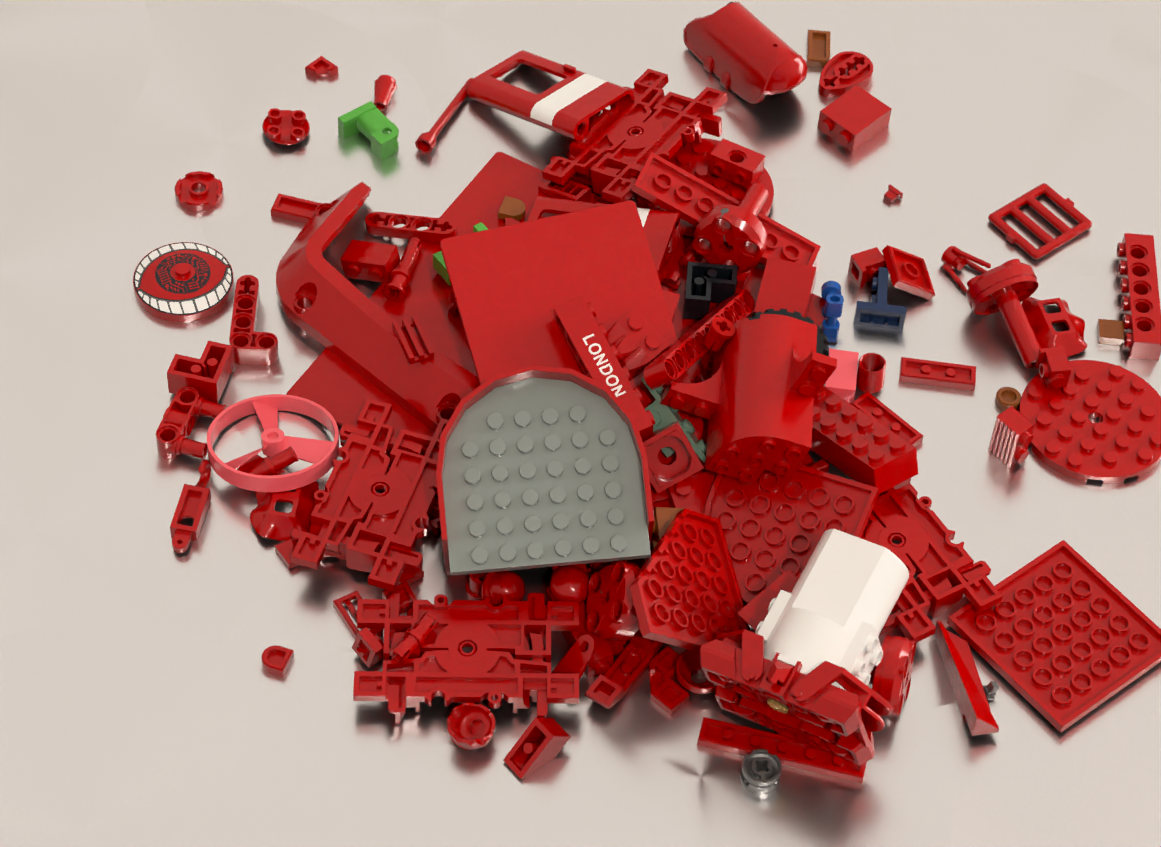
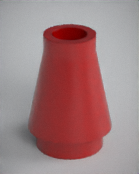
M380 75L374 82V105L380 111L387 109L397 89L396 80L393 77Z

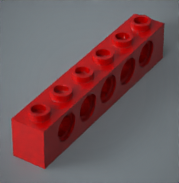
M1124 233L1122 243L1117 245V257L1121 259L1118 265V274L1122 275L1120 293L1124 295L1121 301V310L1125 311L1123 324L1124 329L1127 330L1124 347L1128 348L1129 358L1159 360L1161 354V309L1154 235Z

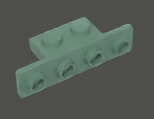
M643 377L641 381L656 399L645 408V411H651L655 419L653 432L664 429L678 421L694 451L705 463L706 442L702 439L700 441L693 433L696 431L694 426L688 419H682L678 409L660 404L664 387L652 389L647 385ZM671 447L661 449L667 458L676 453Z

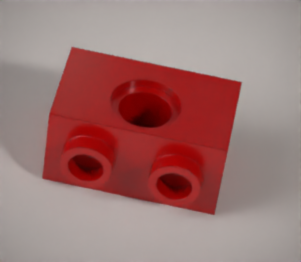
M723 138L710 154L707 172L748 188L750 184L756 183L763 174L766 156Z

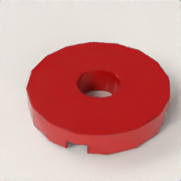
M203 171L186 174L185 178L182 180L180 178L176 182L174 188L176 201L179 205L187 210L196 212L207 211L216 207L224 195L220 179L218 180L214 178L213 174ZM197 189H202V190H204V191L201 192V193H196V192H194V190H197Z

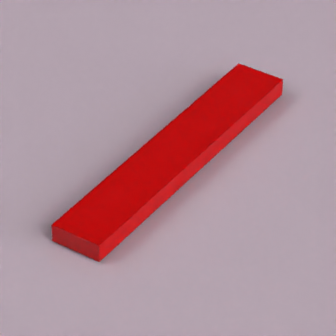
M703 717L697 741L699 746L742 756L753 753V750L765 749L772 755L776 754L780 759L781 765L861 784L867 763L858 765L804 742L800 744L779 734Z

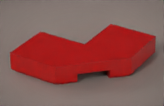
M666 646L649 661L650 700L671 716L689 700L690 694L673 681L676 677V664L680 655L669 646Z

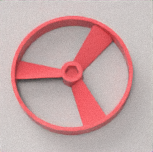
M270 394L239 401L216 416L207 432L208 459L213 470L226 482L250 491L283 492L301 488L324 476L333 467L332 460H337L339 431L335 419L321 405L298 396ZM278 411L296 412L319 421L331 432L334 441L285 436L284 432L278 429ZM256 413L264 429L261 434L262 448L227 463L221 461L212 448L216 437L229 424L242 417ZM290 446L295 451L298 459L313 464L297 472L274 476L254 475L236 470V468L261 451L264 455L272 457Z

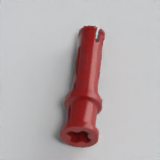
M409 239L398 267L391 271L390 282L383 289L387 299L394 302L404 299L405 289L412 281L411 272L423 249V242L419 243L420 239Z

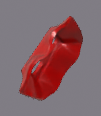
M1028 297L1022 302L1021 305L1041 349L1064 347L1066 355L1069 357L1079 354L1087 348V344L1084 342L1085 321L1070 312L1068 303L1060 298L1038 300ZM1056 304L1060 312L1049 314L1045 311L1043 305ZM1064 322L1069 330L1057 332L1054 330L1052 323Z
M282 469V470L278 471L279 474H277V475H283V474H289V473H288L285 469ZM315 481L309 485L297 488L294 492L255 491L258 506L251 511L250 521L256 532L263 538L279 541L292 539L291 533L293 529L309 533L311 513L315 507L314 493L319 490L318 482ZM280 501L292 503L293 507L290 513L275 511V505Z

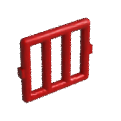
M1046 183L1035 187L988 216V220L1006 235L1008 242L1012 245L1014 243L1017 244L1035 260L1042 258L1092 227V222L1074 207V202L1069 198L1064 199ZM1042 194L1046 195L1079 224L1070 228L1035 198ZM1028 204L1062 234L1054 239L1018 208ZM1011 214L1045 245L1036 249L1001 218Z

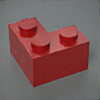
M208 341L200 359L175 354L167 371L169 393L176 394L180 388L189 386L195 388L199 395L205 397L206 400L218 403L234 368L233 346Z

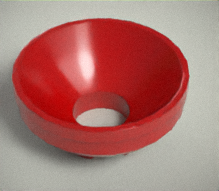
M692 650L684 651L676 664V676L680 684L687 690L698 694H707L715 691L714 683L710 682L707 678L703 684H697L692 681L691 676L694 674H701L706 678L701 667L700 652Z

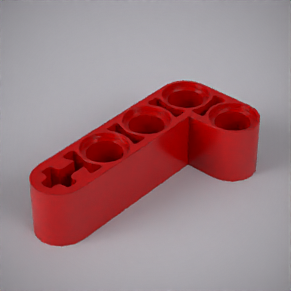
M243 275L237 279L229 344L233 346L235 364L271 366L279 358L278 339L269 332H256L260 294L259 281L253 275Z

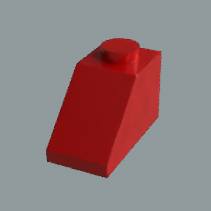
M535 717L503 761L520 779H525L553 760L571 736L553 718Z

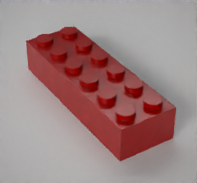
M822 386L814 397L812 451L855 481L877 487L879 494L918 474L916 447Z

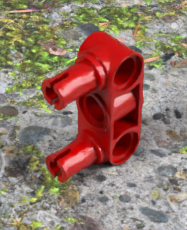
M186 386L180 388L176 392L170 406L166 409L156 431L158 454L165 459H172L178 455L185 454L204 460L208 452L207 443H201L188 438L192 434L198 417L205 416L215 419L216 416L227 408V405L206 400L193 387Z

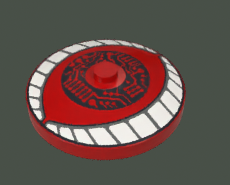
M192 242L172 243L151 251L139 262L133 275L134 294L140 306L149 314L159 319L170 322L198 321L215 314L229 301L234 288L233 270L228 260L220 252L209 246Z

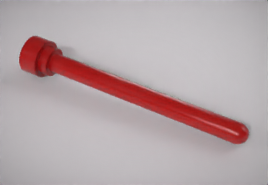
M469 78L429 132L422 133L417 138L415 145L420 152L429 154L435 148L436 137L468 96L467 85L473 78Z

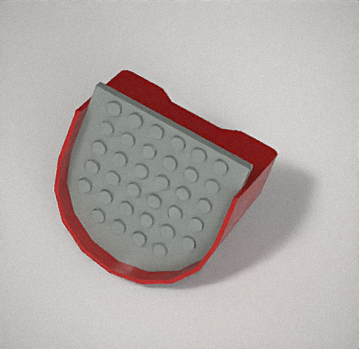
M530 365L494 375L460 400L441 433L436 469L446 575H466L650 558L654 514L647 454L635 417L609 387L574 369Z

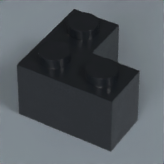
M688 261L683 318L701 320L709 313L710 302L721 303L723 300L735 295L738 266Z

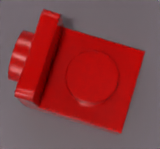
M367 627L359 631L352 649L367 667L370 668L384 659V643L375 633H371Z

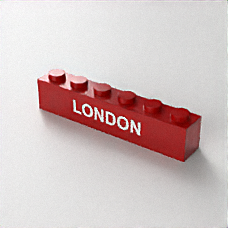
M579 296L555 307L554 319L584 375L610 388L635 417L642 440L653 435L655 419L650 410L645 411L642 405L643 398L638 388L633 389L628 369L625 366L621 367L618 361L620 357L614 345L610 346L606 340L608 338L606 329L602 323L598 325L594 318L596 317V312L590 302L586 303L583 296Z

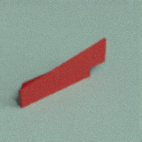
M937 621L934 635L962 719L966 718L971 736L999 732V727L990 712V706L968 641L946 630L941 621Z

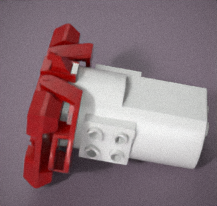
M837 529L826 530L792 592L780 590L777 598L772 599L769 604L768 614L765 620L758 624L756 633L746 629L721 633L716 636L715 640L701 646V667L706 678L714 683L715 697L720 708L777 731L779 735L800 744L804 742L855 764L861 765L873 759L875 750L872 732L884 729L885 722L881 717L889 716L893 711V707L888 701L868 687L874 665L877 666L883 656L878 636L909 579V572L904 563L883 546Z

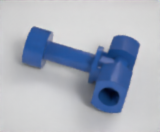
M827 281L821 287V296L826 301L822 307V315L827 318L822 322V330L828 342L835 343L838 339L840 327L837 318L842 314L844 298L841 295L840 284L836 281Z

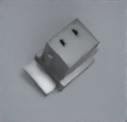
M990 681L988 685L982 686L987 700H994L999 686L996 681Z

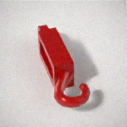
M207 459L202 460L198 472L201 475L195 486L184 484L170 525L171 537H173L172 548L177 553L187 551L190 541L198 540L211 501L210 488H206L211 476V465ZM185 518L194 520L192 526L181 525V522Z

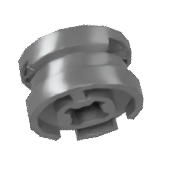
M765 749L753 750V753L747 754L743 759L740 775L742 785L753 794L763 795L774 791L779 784L782 765L780 759L776 754L772 755Z

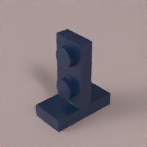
M879 267L877 277L873 276L871 291H875V295H871V301H857L853 325L903 330L907 307L887 304L888 268Z

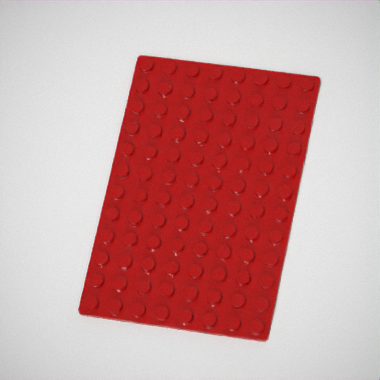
M632 200L442 239L440 242V249L480 385L494 375L530 365L574 369L584 375L554 319L555 307L579 296H583L586 303L590 302L596 312V317L594 318L598 325L603 324L606 332L636 306L671 345L678 340L637 206ZM687 370L680 377L673 380L679 383L691 384ZM642 371L636 377L631 378L630 383L633 389L638 388L643 398L642 405L645 409L656 399L641 381L644 377ZM669 383L663 385L664 390L662 392L665 391ZM679 410L678 413L682 419H688L694 426L696 431L693 433L699 441L702 439L707 444V433L702 417ZM660 450L658 459L663 464H671L676 459V453L667 458L662 450ZM701 459L700 461L704 468L693 475L710 471L705 469V463ZM714 472V473H715L714 481H715L716 476H717V474H718V473H716V472ZM650 481L652 503L669 500L666 490L657 494Z

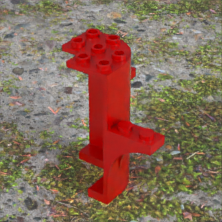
M760 314L759 319L749 321L747 317L733 324L735 333L732 338L727 339L720 351H714L711 378L703 382L691 384L671 381L661 395L660 403L698 417L709 419L705 469L748 483H755L764 470L786 477L793 473L812 446L814 397L837 368V359L816 352L817 325L785 315Z

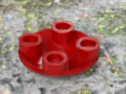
M273 108L268 111V116L263 121L262 129L265 136L271 141L282 145H293L300 143L308 136L310 125L306 119V114L301 110L291 111Z

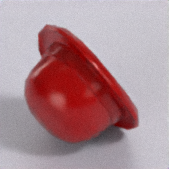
M510 571L488 572L481 587L482 600L489 596L490 604L493 606H500L503 597H506L509 601H522L525 594V584L522 578Z

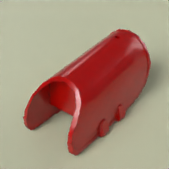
M730 2L713 14L695 18L684 28V44L703 63V68L709 73L713 72L720 79V84L725 89H731L749 103L756 104L762 102L766 94L774 95L792 90L800 85L807 76L808 68L802 56L798 55L740 2Z

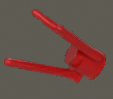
M956 246L948 247L941 258V261L945 263L942 269L949 273L964 293L967 292V289L953 270H961L967 265L981 274L987 272V270L975 263L991 268L990 263L961 251Z

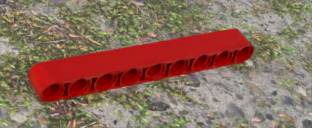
M743 290L719 303L644 368L643 376L647 385L652 389H657L680 377L710 350L704 345L703 338L710 329L709 325L714 317H724L734 324L746 318L755 309V301L752 295L747 290Z

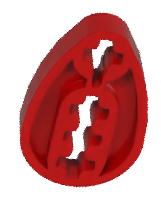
M854 51L836 54L827 62L820 74L818 93L823 97L832 98L842 96L855 85L864 88L872 79L873 64L867 56Z

